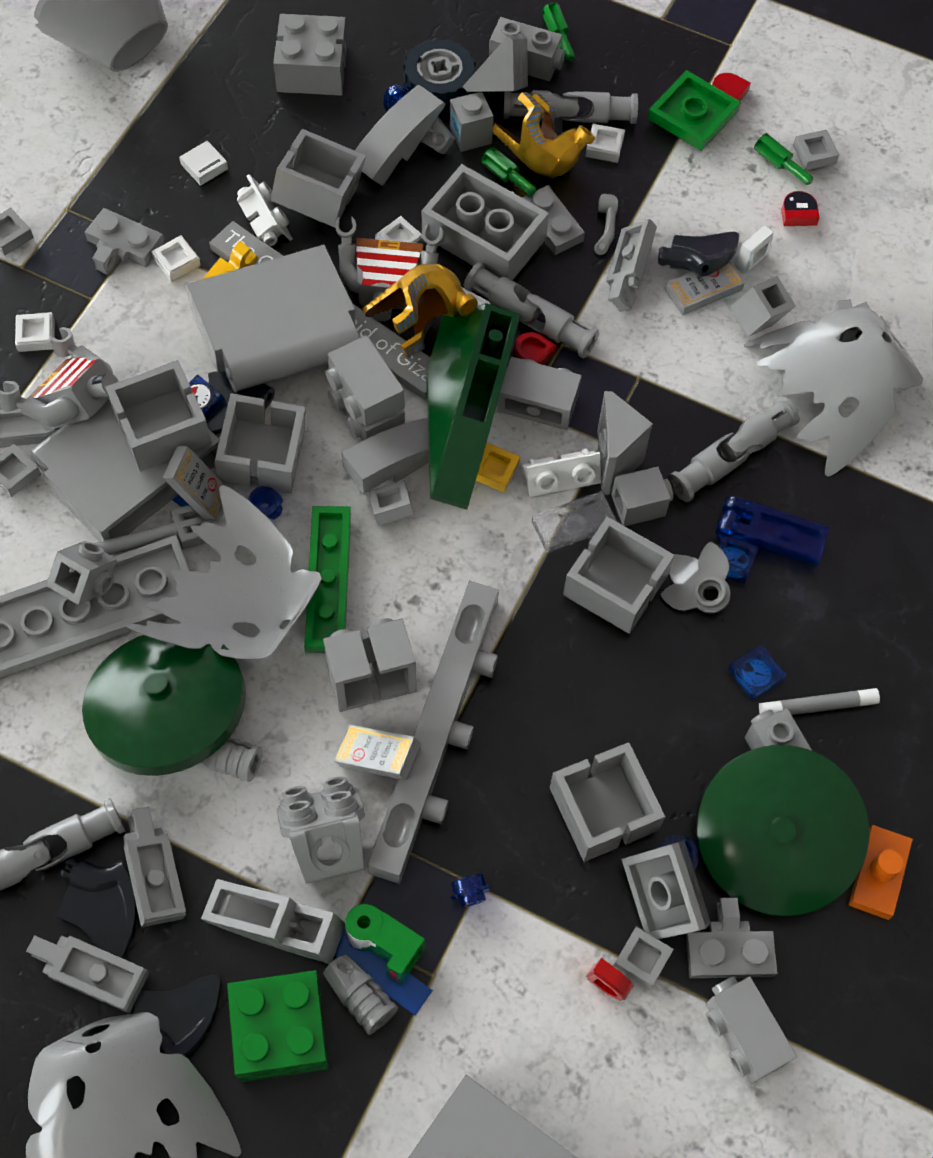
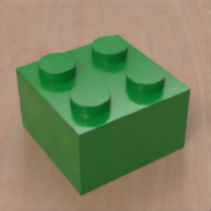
M316 970L227 983L235 1076L240 1082L329 1069L320 981Z

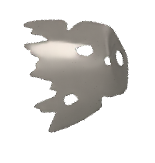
M850 308L834 311L823 316L817 324L811 321H800L762 335L744 345V347L761 344L760 348L762 349L777 344H790L776 353L759 360L756 364L761 367L769 366L771 370H785V374L782 377L784 386L778 391V397L814 392V403L825 404L824 410L798 432L796 439L805 438L807 442H814L827 436L831 437L825 466L826 476H832L852 462L887 424L896 409L894 388L906 390L910 387L921 385L923 381L922 375L905 348L878 314L869 308ZM858 327L862 331L861 336L854 341L840 342L836 339L841 333L850 328ZM885 332L892 342L885 341L882 338V334ZM848 397L858 399L859 406L848 417H842L838 410L840 404Z
M222 485L219 491L227 526L222 527L210 522H203L200 526L192 525L190 527L199 538L220 554V561H209L210 571L208 573L171 569V575L177 580L175 590L178 596L162 597L159 602L150 601L144 605L146 608L162 613L181 624L167 625L147 621V626L127 623L125 626L143 635L186 648L201 649L205 645L210 644L222 656L236 659H264L274 653L313 597L322 577L319 572L307 571L305 569L292 572L293 550L290 543L271 520L247 498L232 488ZM238 546L247 547L255 555L256 561L254 564L245 566L236 559L235 552ZM285 620H290L287 627L281 630V623ZM239 622L251 623L256 625L260 632L256 637L252 638L240 634L232 627ZM224 644L229 650L221 649L222 645Z
M149 1012L108 1017L90 1023L43 1048L35 1059L28 1088V1109L33 1119L42 1127V1130L30 1136L26 1144V1158H135L137 1152L151 1155L154 1142L163 1144L170 1158H197V1142L234 1157L240 1156L241 1148L224 1109L211 1087L189 1059L182 1054H163L160 1052L162 1035L160 1033L159 1020L157 1016ZM110 1025L106 1030L88 1037L82 1036L87 1031L98 1026ZM101 1042V1047L97 1052L88 1053L86 1051L88 1045ZM79 1076L85 1083L84 1100L79 1108L73 1109L67 1096V1080ZM166 1098L171 1100L179 1114V1122L170 1126L162 1123L156 1111L161 1100Z

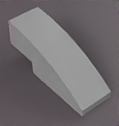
M417 85L374 125L355 149V151L366 155L362 172L383 186L402 158L408 161L446 104L420 85Z
M428 418L408 422L385 430L341 452L343 468L363 494L390 478L396 483L429 463Z
M220 879L216 880L201 917L204 922L235 934L327 964L333 961L345 928V922L333 912L298 904L290 897Z

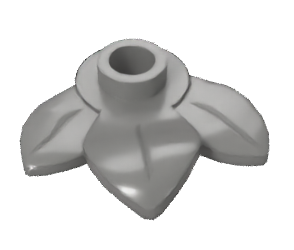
M709 542L703 548L699 560L695 557L674 554L675 556L669 571L670 578L674 584L667 587L661 593L663 600L670 607L679 611L698 608L705 613H717L723 610L728 605L731 597L729 585L725 581L730 566L724 552L716 544ZM710 589L718 592V597L712 601L704 598L705 592Z

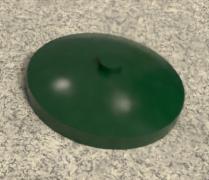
M141 635L113 651L92 675L87 685L82 705L84 727L100 755L110 764L121 770L146 776H159L180 772L209 758L233 734L245 707V681L236 659L218 654L210 644L205 645L201 649H191ZM224 644L222 645L221 649L229 650Z
M770 745L739 755L715 775L708 785L699 807L697 837L700 852L708 871L717 884L730 897L738 898L739 903L762 913L794 916L816 911L827 906L851 886L858 876L867 854L869 822L864 802L856 786L835 763L805 748L790 745Z

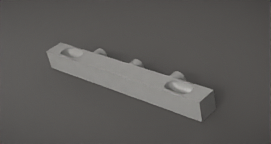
M470 580L468 582L413 736L421 745L407 779H398L367 865L368 874L400 884L422 820L425 819L438 824L443 823L449 801L431 794L448 745L466 750L469 747L474 726L458 722L457 719L473 673L492 678L497 664L498 655L481 649L498 603L499 589Z

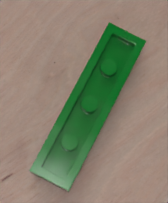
M312 506L308 571L319 572L322 580L306 607L305 653H325L323 639L330 637L331 634L338 630L346 629L351 507Z

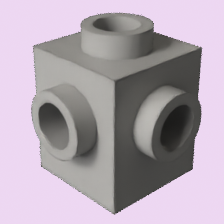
M83 541L57 551L46 586L79 605L99 595H104L110 589L114 581L112 572L117 559L105 553L100 545L93 542Z

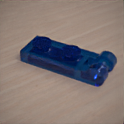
M730 496L725 499L722 508L725 514L722 519L718 520L715 529L717 536L726 540L737 539L817 566L830 527L739 497ZM739 518L750 519L749 525L738 522Z

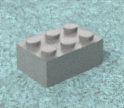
M463 164L458 167L421 211L422 230L425 225H430V232L428 234L430 241L438 238L441 227L445 233V240L440 245L441 248L473 266L477 262H481L489 272L500 278L505 276L512 281L547 239L549 216L547 211Z

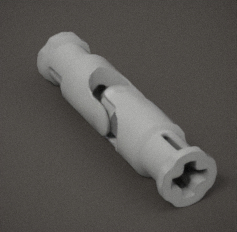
M533 90L532 93H528L531 97L535 93H541L556 108L555 119L561 116L562 120L578 123H608L609 120L629 121L630 124H636L638 93H632L631 97L611 96L609 92L574 91L564 93V97H560L558 94L551 93L548 90ZM504 91L503 120H509L510 117H525L529 112L527 107L518 106L524 105L518 99L521 93ZM578 97H585L592 101L591 112L586 116L577 117L579 111ZM542 109V115H541L540 121H543L544 112H545L543 109Z
M477 262L472 267L465 279V289L485 297L493 306L520 314V322L557 344L563 342L578 351V356L583 359L589 355L600 334L598 329H589L574 320L572 314L538 295L531 294L527 289L505 276L501 278L486 270L485 265L481 262ZM541 313L545 315V323L537 320Z
M783 396L776 398L773 401V406L763 413L757 412L745 420L735 435L733 432L726 434L693 457L691 464L680 472L674 471L669 474L667 479L671 484L673 493L686 503L691 501L696 491L705 485L716 483L741 465L750 453L761 450L773 442L777 437V433L787 426L793 427L798 424L800 417L794 403ZM720 445L722 449L721 454L725 460H723L717 452V448Z
M111 798L104 800V806L85 815L75 814L29 836L23 842V845L0 849V891L21 882L33 869L36 871L48 869L92 848L93 842L114 832L119 834L126 832ZM59 835L67 842V847L60 855L52 858L50 845L43 837Z

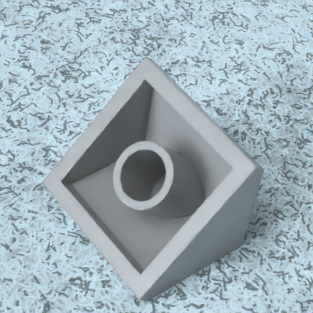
M523 33L508 35L462 87L467 92L516 91L528 87L527 37Z
M604 391L597 429L602 495H609L612 492L616 476L632 473L644 462L653 423L612 391Z
M685 840L621 859L645 932L656 939H662L706 929L711 923Z

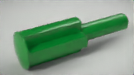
M558 3L547 4L542 9V15L548 30L562 34L561 49L565 50L566 60L572 61L575 58V54L568 40L569 35L567 32L569 27Z
M768 133L763 134L757 140L754 150L776 168H786L806 185L812 183L813 176L792 160L793 154Z
M490 148L484 153L482 164L505 183L508 180L513 182L529 196L535 194L536 187L517 173L519 167L496 148Z

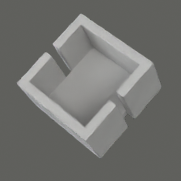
M280 14L277 32L278 41H276L273 62L277 92L342 95L348 46L346 17Z
M301 129L291 145L290 151H287L277 167L270 201L335 227L337 218L340 219L346 205H348L358 188L366 155Z
M367 335L327 354L329 370H326L325 373L331 386L328 396L333 407L337 411L342 409L346 415L347 427L355 439L360 437L363 441L380 432L405 424V411L403 410L405 408L404 389Z
M178 360L105 387L114 414L139 471L171 460L177 446H188L194 451L212 444L206 419L194 393H192L190 384Z
M231 393L215 457L216 476L224 482L251 486L252 480H258V488L292 493L305 432L306 407L272 401L270 407L271 425L265 424L264 399Z
M606 517L590 540L588 550L584 549L568 572L563 595L630 634L645 612L649 601H652L667 578L675 555L611 518Z
M389 618L377 620L370 627H367V631L360 632L359 629L355 631L352 629H341L331 634L330 637L323 639L328 672L339 712L374 703L368 678L372 677L369 663L372 664L382 701L417 692L416 661L403 618L397 620Z
M629 742L595 755L592 768L588 759L553 772L550 790L583 862L617 849L621 839H623L626 845L660 830L665 815ZM590 771L593 777L587 779Z

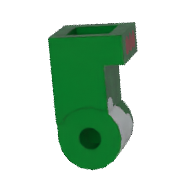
M369 904L354 906L345 918L346 936L349 943L355 949L371 951L386 961L387 977L402 985L425 950V938Z

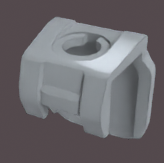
M334 777L326 780L323 783L324 789L321 792L311 794L307 792L306 787L296 786L282 793L283 799L277 808L281 834L283 837L290 838L306 884L344 873L364 870L359 821L364 818L365 813L358 789L353 787L351 783H348L346 777ZM331 836L332 842L337 843L342 848L341 857L336 860L322 862L317 856L318 849L323 844L321 838Z

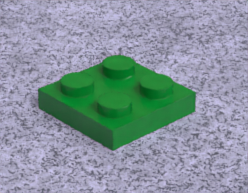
M686 70L649 109L647 119L702 151L739 112L741 102Z

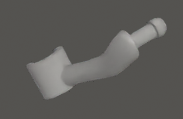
M602 194L599 198L598 213H606L604 233L594 247L597 255H603L608 251L615 236V216L618 208V199L615 195Z

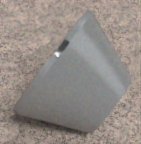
M39 0L34 12V17L38 21L36 26L42 33L113 72L128 69L145 58L161 42L168 29V23L160 0Z

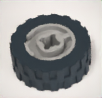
M448 39L426 40L422 44L414 46L413 50L407 53L406 61L404 60L403 64L406 94L417 85H420L446 104L442 111L450 112V99L474 93L467 92L462 87L476 72V62L471 56L472 53L468 49L466 50L462 44L454 43Z

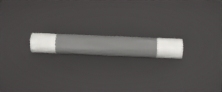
M873 688L759 703V713L773 710L775 714L788 708L791 715L873 705L879 704L880 695L878 689Z

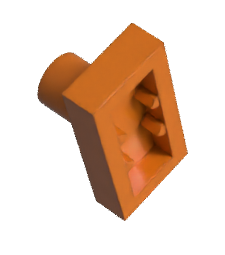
M875 825L869 828L867 854L863 866L855 879L848 906L887 920L894 916L912 838Z

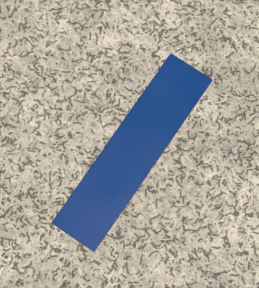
M344 928L334 956L339 958L342 955H348L361 969L372 976L374 982L382 988L384 993L413 1015H416L433 990L410 973L402 985L387 977V962L371 951L355 949L349 943L346 936V928Z

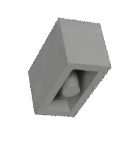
M511 357L501 387L497 412L568 430L579 395L582 375L573 373L565 368H553L538 364L531 359Z

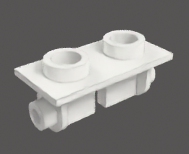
M248 174L247 178L251 185L243 187L238 191L237 202L249 221L254 219L250 222V225L257 238L268 246L276 244L277 238L282 234L291 241L293 238L286 228L290 224L288 218L278 206L275 207L273 202L270 201L272 190L264 181L259 184Z
M584 448L579 452L560 455L559 460H554V457L538 460L529 459L527 464H522L523 477L527 479L528 496L534 497L600 484V452L588 451L587 448Z

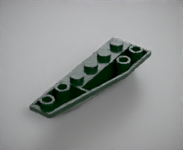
M484 303L478 305L467 316H461L457 311L453 317L447 315L442 317L426 372L430 499L465 510L469 506L520 317L518 313Z

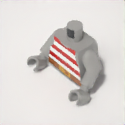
M351 217L353 227L347 233L339 229V218L335 222L336 232L341 237L342 244H338L340 273L350 291L359 294V304L362 306L369 304L375 297H379L381 293H384L386 289L400 280L415 266L437 264L439 253H436V248L445 240V233L440 227L438 238L430 241L428 239L430 225L427 224L422 230V238L427 243L426 250H423V244L367 238H356L355 244L352 243V236H354L357 229L354 218ZM397 305L390 310L375 314L373 318L377 321H388L391 319L392 309L404 310L406 307Z
M66 327L59 329L62 340H57L53 336H50L55 354L59 357L71 355L70 359H66L27 399L20 396L19 385L14 381L3 382L4 392L0 390V408L2 410L14 411L20 408L22 409V414L39 421L46 431L93 417L109 400L105 387L119 382L117 377L113 375V370L107 362L84 346L77 347L75 345L72 332Z

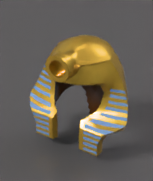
M522 92L518 99L527 107L529 112L523 119L521 140L498 123H494L492 129L494 135L501 139L536 174L555 178L567 173L577 163L580 152L587 143L591 145L594 142L595 136L581 125L577 130L573 128L558 136L554 127L555 106L541 93H535L531 97L528 93ZM542 109H543L545 112H544V117H543L542 125H541V128H540L539 122H540V118H541V115H542Z
M421 264L410 269L400 280L386 289L384 293H381L379 297H375L369 304H366L363 308V313L366 317H373L375 314L390 310L397 305L405 306L406 308L403 312L392 320L399 334L411 326L414 328L416 335L400 345L403 354L408 358L414 353L425 349L424 337L438 316L447 315L453 317L457 311L461 316H467L476 309L478 301L472 294L464 292L459 279L448 268L440 264Z

